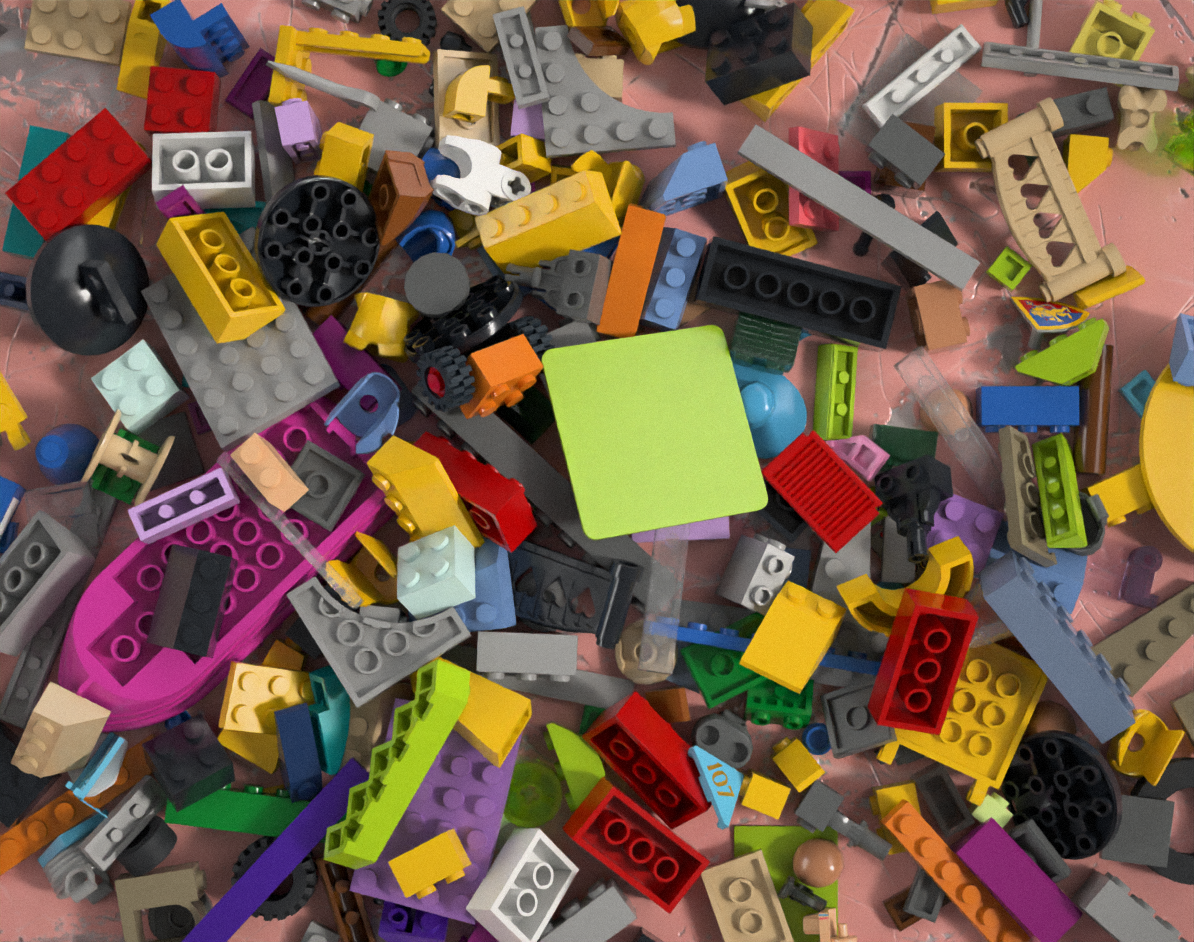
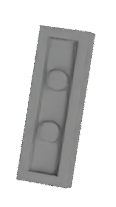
M524 6L493 14L518 109L548 102L550 98Z
M145 775L107 815L108 818H105L78 846L98 870L105 871L145 828L149 821L167 804L168 797L161 786L152 776Z

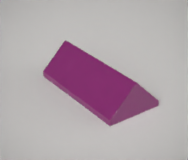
M992 817L949 846L1033 942H1057L1081 918L1083 914L1081 910Z

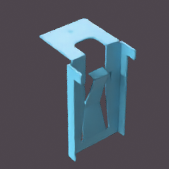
M113 732L108 734L75 783L73 784L68 781L65 784V787L73 791L75 797L106 818L108 817L100 809L95 808L83 799L125 741Z

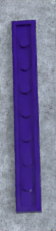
M352 757L181 942H227L327 833V828L335 825L346 814L349 789L368 781L370 772Z

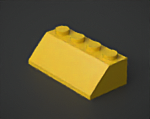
M808 0L802 7L801 12L813 26L811 69L848 27L855 11L850 6L837 0ZM803 78L739 101L766 122Z
M587 170L494 209L485 215L474 218L485 251L504 274L516 276L520 275L506 271L509 263L530 268H542L539 265L540 260L552 261L558 257L569 255L570 249L583 251L622 235L602 172Z
M225 212L169 218L156 245L217 344L243 340L284 313L285 307L275 291L262 277L256 261Z
M393 435L367 462L368 467L373 473L372 481L385 493L384 501L398 515L397 522L410 535V543L453 525L459 529L475 548L481 547L485 543L437 457Z

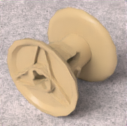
M117 408L92 454L81 482L89 481L98 463L117 471V476L120 478L125 475L142 483L135 499V506L142 504L147 497L171 449L175 436H168L157 454L138 446L139 441L134 440L132 443L114 434L121 418V411Z

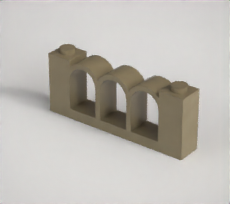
M198 861L154 868L140 876L123 873L114 881L125 942H146L141 910L181 905L192 913L195 926L207 914L204 903L200 900L204 894L203 890L207 889V878L205 871L200 870ZM187 935L148 942H181Z

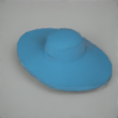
M743 356L731 357L757 458H774L804 432L807 421V410L804 400L797 388L785 376L769 365L754 358Z

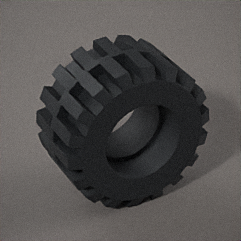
M263 836L241 852L238 856V861L232 869L234 876L231 878V886L244 875L278 837ZM312 851L292 871L293 885L291 889L283 895L271 894L251 916L255 918L259 915L263 916L265 921L277 918L279 921L289 915L293 916L304 907L312 897L315 885L318 883V875H316L318 868L316 862L312 860Z

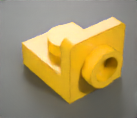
M456 208L448 212L460 237L459 240L455 241L457 248L469 247L470 250H474L483 245L474 219L481 215H472Z

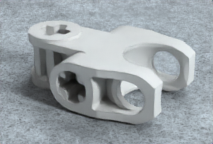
M447 135L440 141L438 150L443 156L450 158L457 164L460 170V179L448 175H437L430 181V187L434 189V195L443 199L452 207L472 215H485L488 213L490 206L497 209L531 193L529 179L523 173L499 164L502 153L497 147L481 140Z

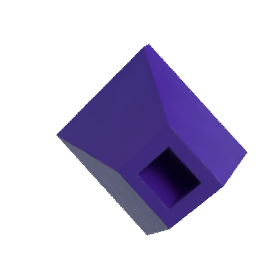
M385 901L378 935L387 942H446L449 918Z

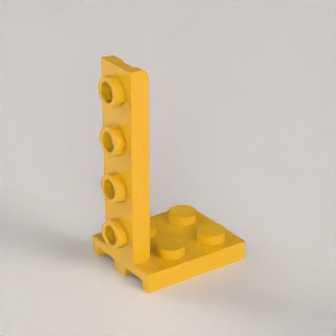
M280 25L274 62L294 66L311 73L310 52L426 64L430 58V51L421 44V40L411 37H403L402 41H392L390 37L381 34H371L370 38H363L351 31H340L339 35L328 34L327 30L311 27L306 32L297 31L293 26ZM273 69L268 102L274 107L283 106V101L292 98H301L302 101H307V93L304 90L305 85L289 79Z

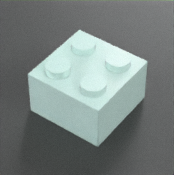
M141 340L91 378L113 411L116 412L117 408L121 411L120 420L126 429L137 436L190 398L155 348L144 340Z
M455 525L398 547L397 599L417 620L476 598L475 547Z

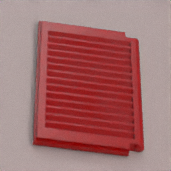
M814 430L810 432L809 436L802 432L761 470L762 476L835 554L880 514L876 508L880 507L883 502Z

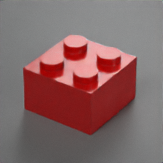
M150 66L144 131L152 138L153 134L216 132L221 79L215 72Z

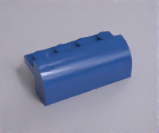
M174 0L150 15L160 33L190 70L215 72L219 78L224 77L229 73L223 63L227 60L233 62L241 58L245 54L244 50L250 47L222 3L196 19L191 16L181 0Z

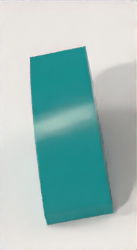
M331 665L309 672L315 704L308 706L321 771L332 776L338 773L344 756L349 731L350 696Z

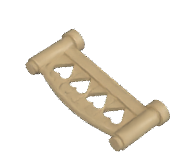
M1050 97L1036 103L1037 108L979 136V139L974 141L982 159L986 157L991 159L995 189L1004 219L1023 254L1043 277V284L1039 285L1038 288L1046 303L1050 301L1056 302L1110 274L1112 277H1116L1126 272L1124 260L1113 243L1101 248L1051 132L1063 127L1064 124L1056 104ZM1013 154L1036 156L1037 158L1025 177L1021 180H1015L1013 177L1014 169L1009 167L1008 158ZM1027 183L1049 186L1037 207L1028 209L1026 206L1027 198L1023 197L1020 192L1021 187ZM1040 212L1062 215L1050 235L1046 238H1041L1038 233L1040 227L1036 226L1033 222L1034 216ZM1051 241L1075 243L1060 266H1053L1051 263L1052 255L1046 252L1047 244Z

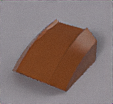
M385 151L368 196V200L377 215L375 225L383 246L397 238L414 222L434 191L430 187L424 168L425 162L411 152Z

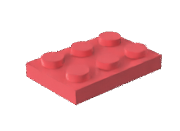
M800 126L789 128V145L839 175L838 155L840 147L838 135ZM789 186V225L824 232L839 231L840 217Z

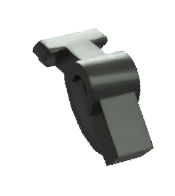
M789 875L777 895L779 898L785 899L790 895L789 898L791 900H795L803 906L807 905L818 912L824 910L827 904L825 899L814 894L812 889L799 882L794 885V877Z

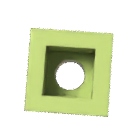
M993 792L990 796L986 793L981 806L972 803L966 811L980 823L992 817L1002 829L1013 816L1006 809L1009 803L996 792Z

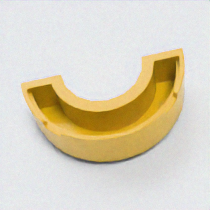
M959 536L929 547V560L924 573L917 581L905 587L962 598L966 591H970L973 580L974 565L971 552ZM867 573L836 586L849 611L859 624L871 632L874 630L885 634L886 637L890 636L905 588L897 590L882 589L872 583Z

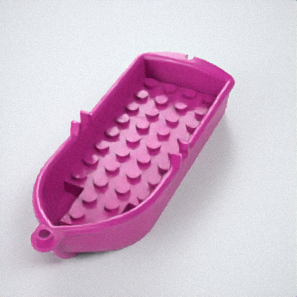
M322 396L258 434L272 444L290 467L307 440L366 475L331 532L292 508L283 512L269 503L230 456L243 444L241 443L229 450L205 473L208 474L219 468L224 469L228 473L241 503L151 544L142 542L138 537L86 589L73 612L64 638L60 655L58 685L111 711L102 732H122L149 727L177 716L202 700L229 675L231 661L242 662L251 652L261 648L264 645L263 641L274 630L282 628L283 622L296 610L286 594L314 576L322 585L327 580L326 569L328 561L340 560L346 562L363 546L354 535L356 531L372 537L396 514L384 501L386 495L383 490L372 481L373 473L367 465V462L377 451L369 454H356V443L358 442L356 436L348 431L336 417L327 427L324 425L337 403ZM172 544L208 551L238 560L213 658L147 643Z

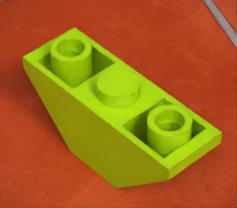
M1091 318L1078 326L1079 331L1069 337L1066 334H1062L1049 342L1050 347L1041 352H1038L1036 349L1026 353L1020 358L1021 363L1017 364L1015 368L1017 372L1024 376L1060 386H1070L1096 372L1109 326L1103 318L1098 321L1096 318Z
M551 721L546 724L548 731L543 732V736L548 750L555 749L559 761L555 762L554 766L559 780L567 781L570 792L566 793L565 797L570 811L574 812L602 776H605V769L600 755L582 738V735L557 722Z

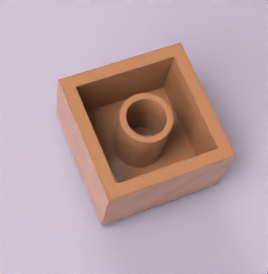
M941 280L914 286L905 294L919 357L957 349L967 342L966 336H970V327L967 318L961 316L959 307L960 304H963L961 291Z

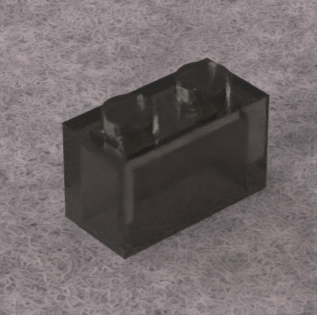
M936 761L909 776L911 781L915 783L916 790L937 829L945 838L975 823L944 764Z

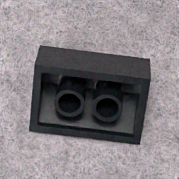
M172 544L147 643L213 658L238 560L208 551Z

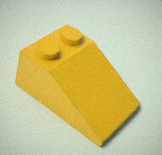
M750 161L725 172L728 182L724 194L747 245L792 256L818 244L812 229L789 225V185Z
M787 581L774 599L739 664L800 694L837 638L847 609L800 585Z

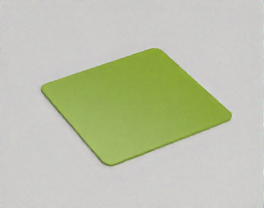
M706 325L553 348L543 354L541 363L544 366L543 372L582 529L588 538L601 540L762 510L767 505L768 495L726 338L721 328L715 325Z

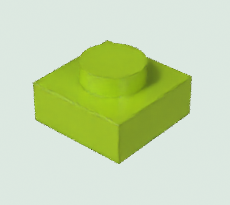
M1006 246L985 273L1012 292L1032 265L1010 247Z

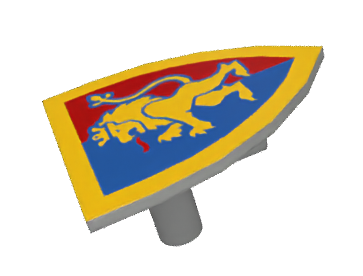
M1010 297V301L1032 326L1028 347L1035 350L1040 349L1045 333H1067L1068 330L1077 328L1090 316V313L1058 301L1046 303L1043 298Z

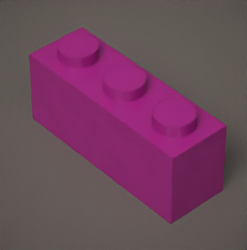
M332 315L312 333L340 384L338 388L341 391L344 388L350 391L361 378L372 372L385 374L393 380L399 391L403 390L399 383L366 348L360 351L343 342L349 330ZM364 395L360 399V406L364 411L375 412L378 408V401L372 395Z

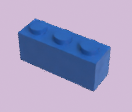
M981 386L976 389V427H985V433H999L998 429L1009 425L1011 427H1018V431L1021 433H1037V427H1050V433H1070V427L1079 425V386Z

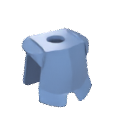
M379 372L368 373L353 386L330 412L324 425L327 427L336 417L348 431L361 438L356 443V454L375 452L382 447L384 436L388 433L391 435L395 433L399 419L398 403L400 402V391L393 380L385 374ZM364 395H372L377 399L378 408L375 412H365L361 408L360 399Z

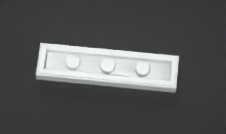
M960 24L863 104L862 108L881 129L892 113L898 118L977 54L982 47L966 28Z

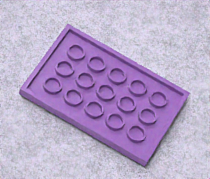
M395 698L385 743L392 740L395 709L411 702L410 700ZM452 729L377 861L360 869H354L349 891L475 925L478 921L465 908L491 867L523 731L501 767L498 768L458 732ZM454 828L472 864L463 869L465 876L447 884L445 879L435 883L436 891L421 899H418L416 894L405 898L388 862Z

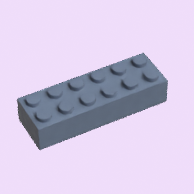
M1011 550L979 572L984 599L1103 744L1136 723L1132 712L1135 709V705L1128 696L1131 692L1121 677L1115 679L1109 672L1112 668L1106 658L1101 653L1096 656L1090 647L1093 645L1082 629L1077 632L1072 626L1073 619L1063 605L1057 607L1052 601L1054 595L1044 581L1038 583L1032 576L1034 570L1030 563L1024 557L1019 559Z

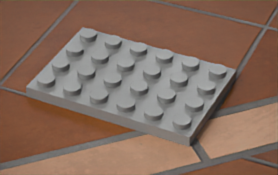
M251 227L239 234V236L256 261L254 251L256 229ZM174 273L141 291L224 452L245 442L254 433L259 434L340 387L336 376L297 304L285 299L278 293L276 295L286 309L282 315L243 340L217 344Z

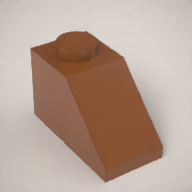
M683 685L644 691L645 699L649 702L650 706L668 723L691 721L686 691Z

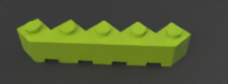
M439 659L418 668L415 700L395 709L392 740L372 749L369 780L349 789L346 820L327 828L323 860L356 870L377 861L468 703L470 671Z

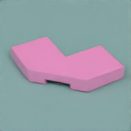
M864 435L835 441H825L846 464L871 482L891 456Z

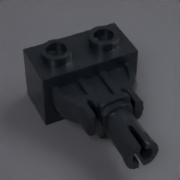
M928 454L880 473L874 478L876 496L883 502L880 507L887 510L890 518L896 522L897 534L907 537V558L911 563H922L923 560L927 561L929 559L926 537L931 531V527H934V515L941 501L953 497L951 468Z

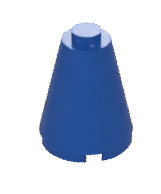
M62 424L54 427L46 433L36 446L35 454L41 472L50 482L60 487L76 488L89 483L91 478L87 482H81V479L99 439L90 430L78 424Z

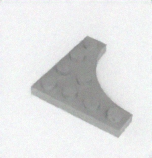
M567 25L535 28L537 55L550 98L548 102L542 103L546 158L579 156L590 150L597 154L676 146L673 112L658 113L644 111L613 99L603 92L584 72L573 51L571 41L567 37L569 33Z
M315 576L286 594L357 708L416 672L418 668L427 665L472 636L454 607L426 619L406 623H390L364 617L341 605L323 588Z

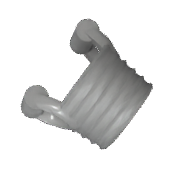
M85 837L76 841L47 862L43 871L46 873L45 875L58 899H66L71 896L72 900L78 903L82 899L87 898L94 905L114 891L107 873L113 862L105 871L98 870L78 848L87 838ZM95 874L99 875L103 880L98 886L95 882Z

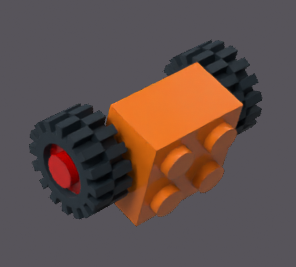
M525 316L504 326L498 334L501 339H498V344L471 353L467 359L464 355L460 356V350L457 348L453 349V346H445L420 357L421 360L417 362V366L420 369L416 370L417 376L421 377V380L418 381L419 387L423 386V396H428V403L431 406L435 404V409L445 412L459 406L466 419L477 415L486 417L496 411L499 406L506 404L507 407H511L524 398V391L536 383L535 377L544 373L541 358L547 350L555 348V345L550 344V340H553L551 334H546L548 330L546 325L540 326V319H534V316Z

